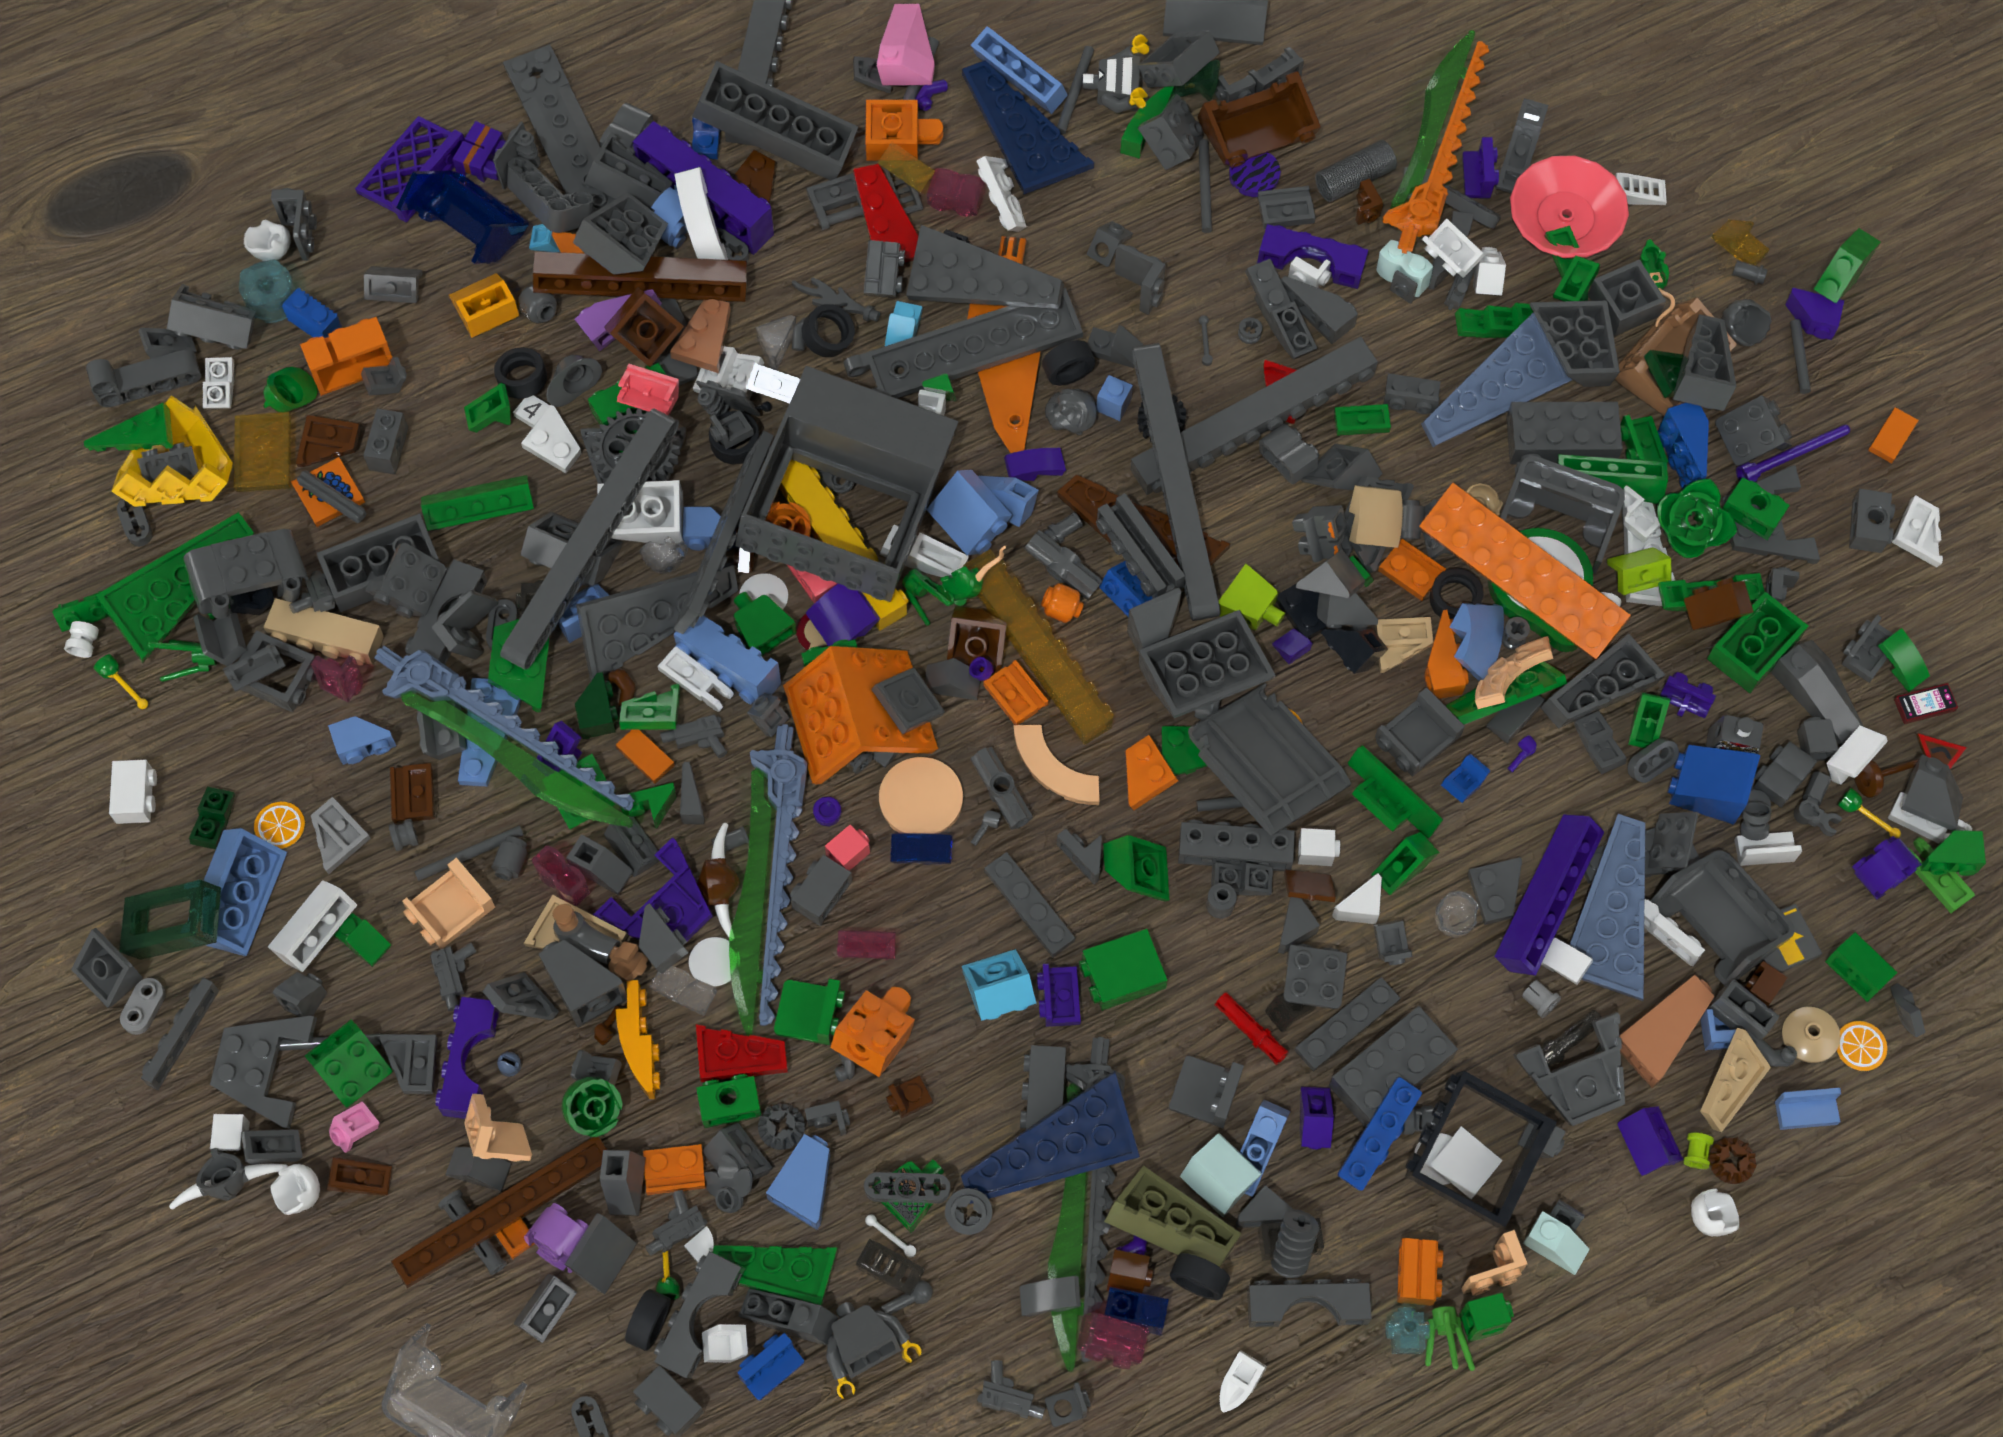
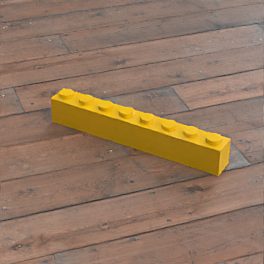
M791 459L779 490L788 503L793 502L806 511L810 519L811 535L813 538L879 562L872 548L867 549L864 545V538L857 527L852 528L848 521L850 519L844 508H838L834 503L835 497L827 486L824 488L819 482L821 479L817 470ZM895 589L891 602L878 600L869 594L863 593L880 617V620L875 624L879 631L907 615L908 599L901 589Z

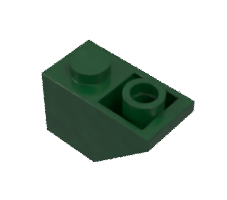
M603 672L597 673L575 703L579 728L583 739L615 733L614 723L619 722L616 706H610L609 698L614 697L611 681H605Z

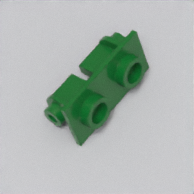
M96 594L84 597V601L81 602L75 600L65 604H58V608H55L52 613L62 632L70 630L71 624L74 621L92 623L109 617L98 602Z

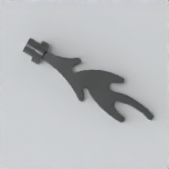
M811 278V283L817 286V289L805 287L795 280L792 281V286L797 290L811 296L821 297V299H812L813 305L834 304L839 307L846 306L843 309L847 313L863 315V320L868 322L870 320L877 322L880 318L881 313L876 311L875 307L868 305L866 308L852 300L841 287L838 288L839 294H836L828 285L815 278Z

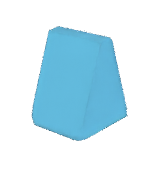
M543 224L533 226L529 249L534 251L560 252L552 237V231Z

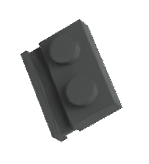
M1309 186L1259 191L1257 199L1259 200L1263 229H1266L1267 224L1287 227L1315 223V213L1309 193Z

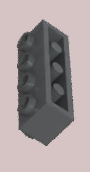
M1200 820L1181 822L1178 864L1212 866L1215 862L1243 866L1245 863L1273 867V871H1285L1292 868L1294 830H1288L1285 827L1273 836H1270L1264 828H1260L1255 824H1246L1240 827L1232 826L1227 822H1217L1215 825L1203 824Z

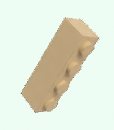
M275 598L264 625L268 636L284 643L296 645L297 648L303 651H320L323 655L334 659L339 656L348 659V661L356 665H363L364 663L374 664L376 651L380 648L384 638L379 625L326 611L321 612L319 610L314 612V609L311 607L293 614L289 606L292 602Z

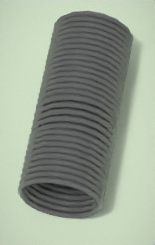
M1380 140L1317 172L1315 176L1317 188L1326 201L1333 202L1358 189L1361 181L1370 178L1372 182L1395 170L1397 159L1391 146L1386 141Z

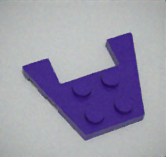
M672 837L655 854V857L674 876L632 917L612 897L593 916L626 932L627 935L640 941L644 908L650 903L655 910L660 907L670 919L666 923L672 932L678 929L686 941L701 929L713 915L679 844Z

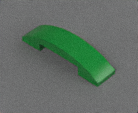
M1760 573L1735 575L1733 577V582L1745 581L1751 603H1755L1765 592ZM1685 580L1659 582L1658 587L1663 609L1668 611H1687L1684 598L1693 596V590L1706 586H1709V589L1716 588V582L1721 580L1686 583Z

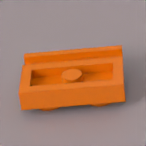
M1401 539L1398 548H1394L1379 566L1378 571L1423 601L1431 591L1435 578L1441 572L1446 571V568L1404 539Z
M1016 660L1008 667L1005 666L989 677V679L983 681V686L1014 725H1020L1036 714L1042 707L1048 706L1049 701Z
M702 1144L643 1151V1156L646 1157L644 1172L647 1195L671 1193L678 1190L706 1189Z

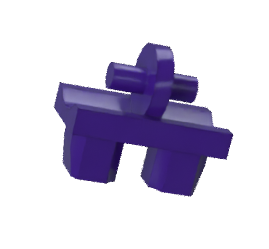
M1679 672L1669 676L1660 697L1669 698V704L1679 707L1677 716L1682 717L1686 710L1706 718L1716 695L1712 694L1713 687L1705 683L1698 684L1697 687L1688 684L1687 676Z

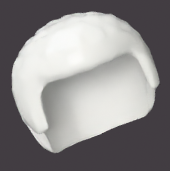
M262 220L261 225L257 227H249L244 235L245 248L254 257L264 262H275L281 259L287 253L291 243L289 230L281 224L268 220Z
M293 1164L281 1169L278 1172L279 1177L271 1185V1194L278 1209L285 1215H291L314 1206L320 1193V1183L314 1171L303 1164Z
M1715 1188L1701 1192L1693 1199L1691 1216L1695 1226L1703 1234L1718 1237L1731 1234L1739 1229V1215L1730 1195L1720 1193Z

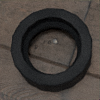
M823 304L816 307L805 318L801 328L802 338L806 346L813 353L822 357H834L841 354L853 341L855 334L854 323L850 315L843 308L834 304ZM818 318H828L838 326L841 332L839 343L830 344L818 335L815 328V321Z
M1081 340L1068 341L1058 345L1049 351L1042 360V367L1049 382L1057 386L1068 385L1084 378L1095 366V359L1088 344Z
M530 348L511 349L502 354L494 365V375L498 385L500 383L505 384L507 395L511 398L522 399L537 394L547 381V370L542 357L538 352ZM527 365L536 368L534 373L523 380L513 381L506 378L511 370L519 366Z
M737 411L725 412L717 416V419L720 421ZM742 412L754 432V435L750 437V441L745 446L739 449H725L720 442H715L709 431L711 450L715 457L724 463L732 465L742 464L747 453L760 437L757 423L753 417L745 412Z
M1451 568L1441 572L1435 578L1429 595L1430 605L1434 613L1440 618L1443 610H1447L1449 618L1454 619L1459 608L1448 606L1442 600L1440 592L1446 584L1459 583L1464 585L1472 593L1470 604H1481L1484 596L1483 586L1479 578L1472 572L1462 568Z
M1189 1253L1179 1254L1170 1272V1277L1176 1284L1196 1295L1211 1300H1220L1230 1281V1276L1224 1269L1204 1258Z
M651 1289L645 1291L628 1324L625 1334L626 1343L644 1351H648L653 1346L670 1309L671 1299Z

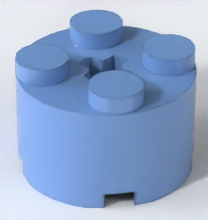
M674 185V189L671 187L666 189L651 208L655 210V214L668 223L660 239L669 246L678 249L686 239L685 234L688 230L682 213L677 186Z

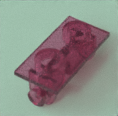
M838 930L837 955L843 958L895 959L896 932Z

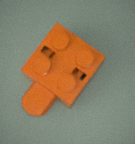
M866 100V161H918V144H940L943 140V124L939 119H918V100Z
M892 987L880 999L866 990L836 1027L830 1048L880 1077L910 1037L915 1019L906 1014L911 1002L909 993L900 987Z

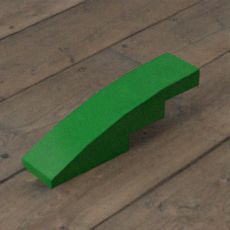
M1515 303L1511 308L1487 305L1484 310L1459 308L1455 312L1458 336L1508 338L1533 313L1530 304Z

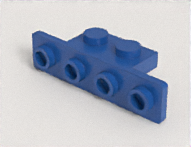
M1401 1077L1395 1079L1339 1170L1338 1177L1357 1190H1364L1378 1165H1381L1389 1154L1388 1149L1392 1142L1401 1135L1404 1129L1403 1124L1422 1095L1420 1090Z

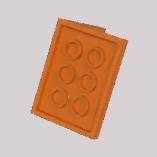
M830 646L783 685L803 754L808 763L812 784L824 783L863 751L932 754L938 749L930 722L902 734L871 690L877 683L913 668L908 651Z

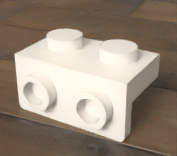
M1448 219L1429 238L1426 235L1422 238L1427 244L1424 249L1434 259L1440 256L1445 261L1442 266L1452 276L1458 273L1464 278L1485 256Z

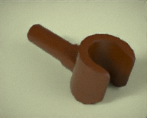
M615 1006L604 1023H600L595 1027L594 1037L602 1046L606 1045L614 1035L609 1027L616 1019V1009H621L619 1006Z

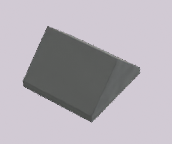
M1341 549L1298 581L1296 588L1350 598L1364 586L1365 579L1343 549Z
M97 928L91 930L71 968L107 1008L112 1007L144 979Z

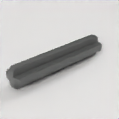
M302 471L297 477L299 485L356 523L362 522L366 517L367 513L364 508L310 472Z

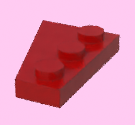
M696 1024L701 1082L727 1080L740 1074H747L748 1077L788 1073L785 1041L755 1035L744 1036L734 1034L732 1031L723 1029L718 1031Z

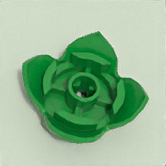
M1711 479L1694 481L1688 484L1680 493L1666 495L1658 504L1657 514L1660 526L1664 530L1665 536L1668 537L1671 547L1684 558L1698 557L1704 553L1707 547L1722 545L1737 532L1732 515L1720 507L1721 494ZM1692 514L1695 515L1694 520L1698 521V524L1693 526L1688 521V517L1692 516Z

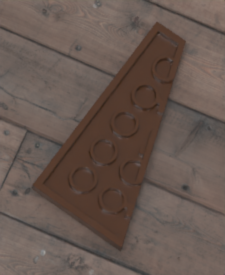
M1076 474L1057 491V496L1111 544L1107 534L1103 535L1099 531L1096 520L1098 508L1105 504H1108L1109 507L1116 505V498L1119 496L1107 491L1105 487ZM1133 503L1179 566L1168 515L1144 505L1142 507ZM1203 532L1211 566L1230 549V543L1223 540L1221 542L1217 541Z

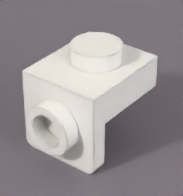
M1296 256L1290 264L1288 277L1317 288L1320 285L1325 286L1331 276V272H1329L1331 262L1326 259L1320 268L1317 269Z

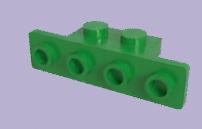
M1363 745L1357 748L1348 765L1365 781L1356 787L1352 795L1392 832L1406 821H1409L1423 835L1430 838L1443 822V819Z

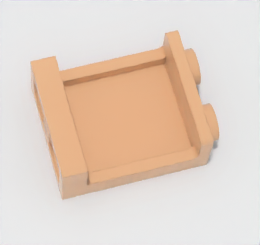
M457 858L447 864L450 871L411 901L407 897L402 900L406 907L403 913L413 925L418 922L424 929L420 932L430 946L435 943L440 950L495 908L491 897Z

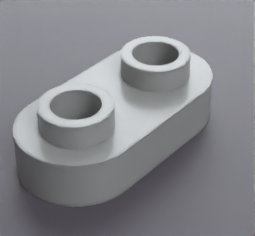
M146 978L135 986L120 1015V1023L128 1033L134 1035L142 1034L151 1026L166 995L164 987L158 980ZM148 988H152V993L148 996H145V990ZM133 1014H139L136 1021H130Z

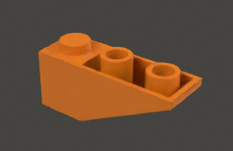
M1447 610L1442 612L1424 673L1427 688L1438 699L1462 695L1465 686L1469 683L1466 668L1462 669L1461 663L1454 657L1460 644L1455 642L1454 635L1456 633L1450 628L1454 619L1449 618Z

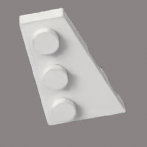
M989 156L978 159V173L981 179L987 183L990 190V200L997 206L1000 212L999 219L1001 224L1008 231L1019 232L1027 226L1019 201L1010 191L1014 184L1012 178L1007 177L1004 171L1008 167L1006 159Z

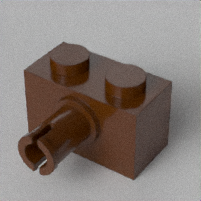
M1733 578L1716 582V588L1709 589V586L1693 590V596L1684 598L1692 629H1706L1754 613L1745 581L1733 582Z

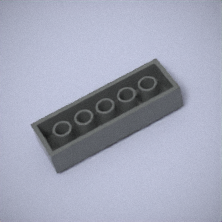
M718 61L715 62L692 117L828 180L837 178L858 129V126Z

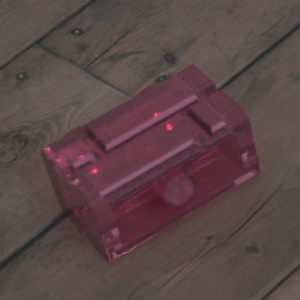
M1095 1312L1083 1316L1080 1328L1081 1333L1079 1334L1076 1348L1079 1351L1085 1352V1358L1094 1361H1103V1358L1113 1361L1112 1365L1121 1369H1130V1366L1141 1364L1148 1328Z

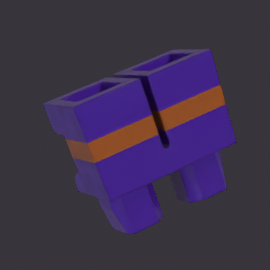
M475 121L466 135L465 141L462 142L452 159L456 173L466 176L467 173L474 175L483 183H485L487 178L499 181L493 159L496 151L502 148L506 142L502 132Z

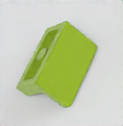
M1654 547L1607 559V565L1618 571V592L1622 595L1658 587L1659 582L1671 581V557Z

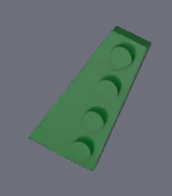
M715 1245L713 1253L746 1268L738 1285L821 1306L838 1251L836 1247L821 1249L812 1247L782 1248V1246H770V1248L728 1245Z

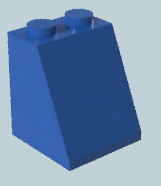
M1688 745L1684 753L1679 752L1674 768L1678 769L1676 778H1671L1667 793L1671 794L1669 804L1689 811L1699 812V814L1734 825L1747 806L1760 755Z

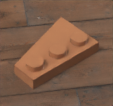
M715 299L703 300L671 349V358L719 373V361L723 353V341L731 312L730 303Z

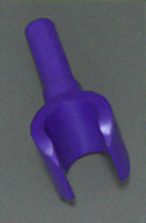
M1530 735L1518 743L1522 752L1519 753L1507 768L1510 772L1513 773L1526 757L1535 753L1537 744Z

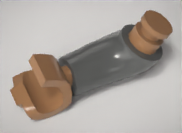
M561 904L553 910L552 916L555 920L553 929L559 941L565 940L593 960L609 964V971L618 976L622 981L634 980L637 976H641L647 968L646 962L648 958L644 954L637 952L639 949L637 944L623 942L620 945L619 940L591 927L585 922L583 916L574 911L569 904Z

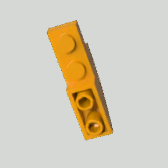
M638 980L627 981V1008L616 1009L619 1039L627 1063L640 1088L649 1099H656L655 1090L660 1089V1073L655 1072V1062L660 1061L659 1044H654L651 1035H642L647 1034V1018L642 1017V1007L647 1005L646 989H641Z

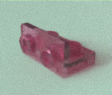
M349 655L342 666L331 658L325 660L319 656H316L311 663L320 688L349 702L353 695L356 696L362 689L363 678L355 657Z

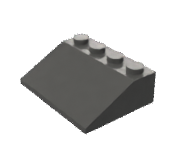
M1240 610L1139 650V667L1152 691L1174 719L1274 679L1276 676Z

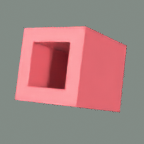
M849 825L825 845L826 856L850 871L870 854V840L861 829L856 831Z

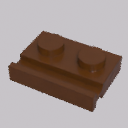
M431 763L405 765L401 768L390 767L391 814L393 823L410 818L412 821L435 819L433 767Z

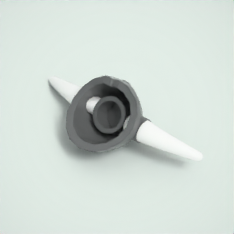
M217 1148L211 1149L212 1157L198 1173L196 1184L177 1196L169 1207L170 1209H175L189 1200L207 1195L229 1201L235 1198L245 1182L265 1174L279 1172L281 1169L288 1167V1165L255 1164L243 1166L241 1160L235 1155L220 1153Z

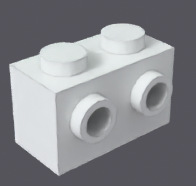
M147 760L112 761L109 814L116 824L151 822V812H155L156 806L155 797L152 795V786L157 784V773Z

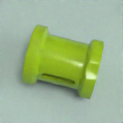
M1688 1133L1689 1147L1687 1157H1684V1164L1692 1168L1709 1169L1708 1155L1710 1145L1714 1143V1138L1703 1133Z

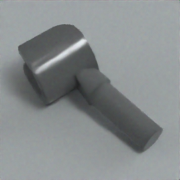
M991 810L987 811L984 814L980 829L970 843L976 846L987 831L988 826L997 829L1001 821V814Z

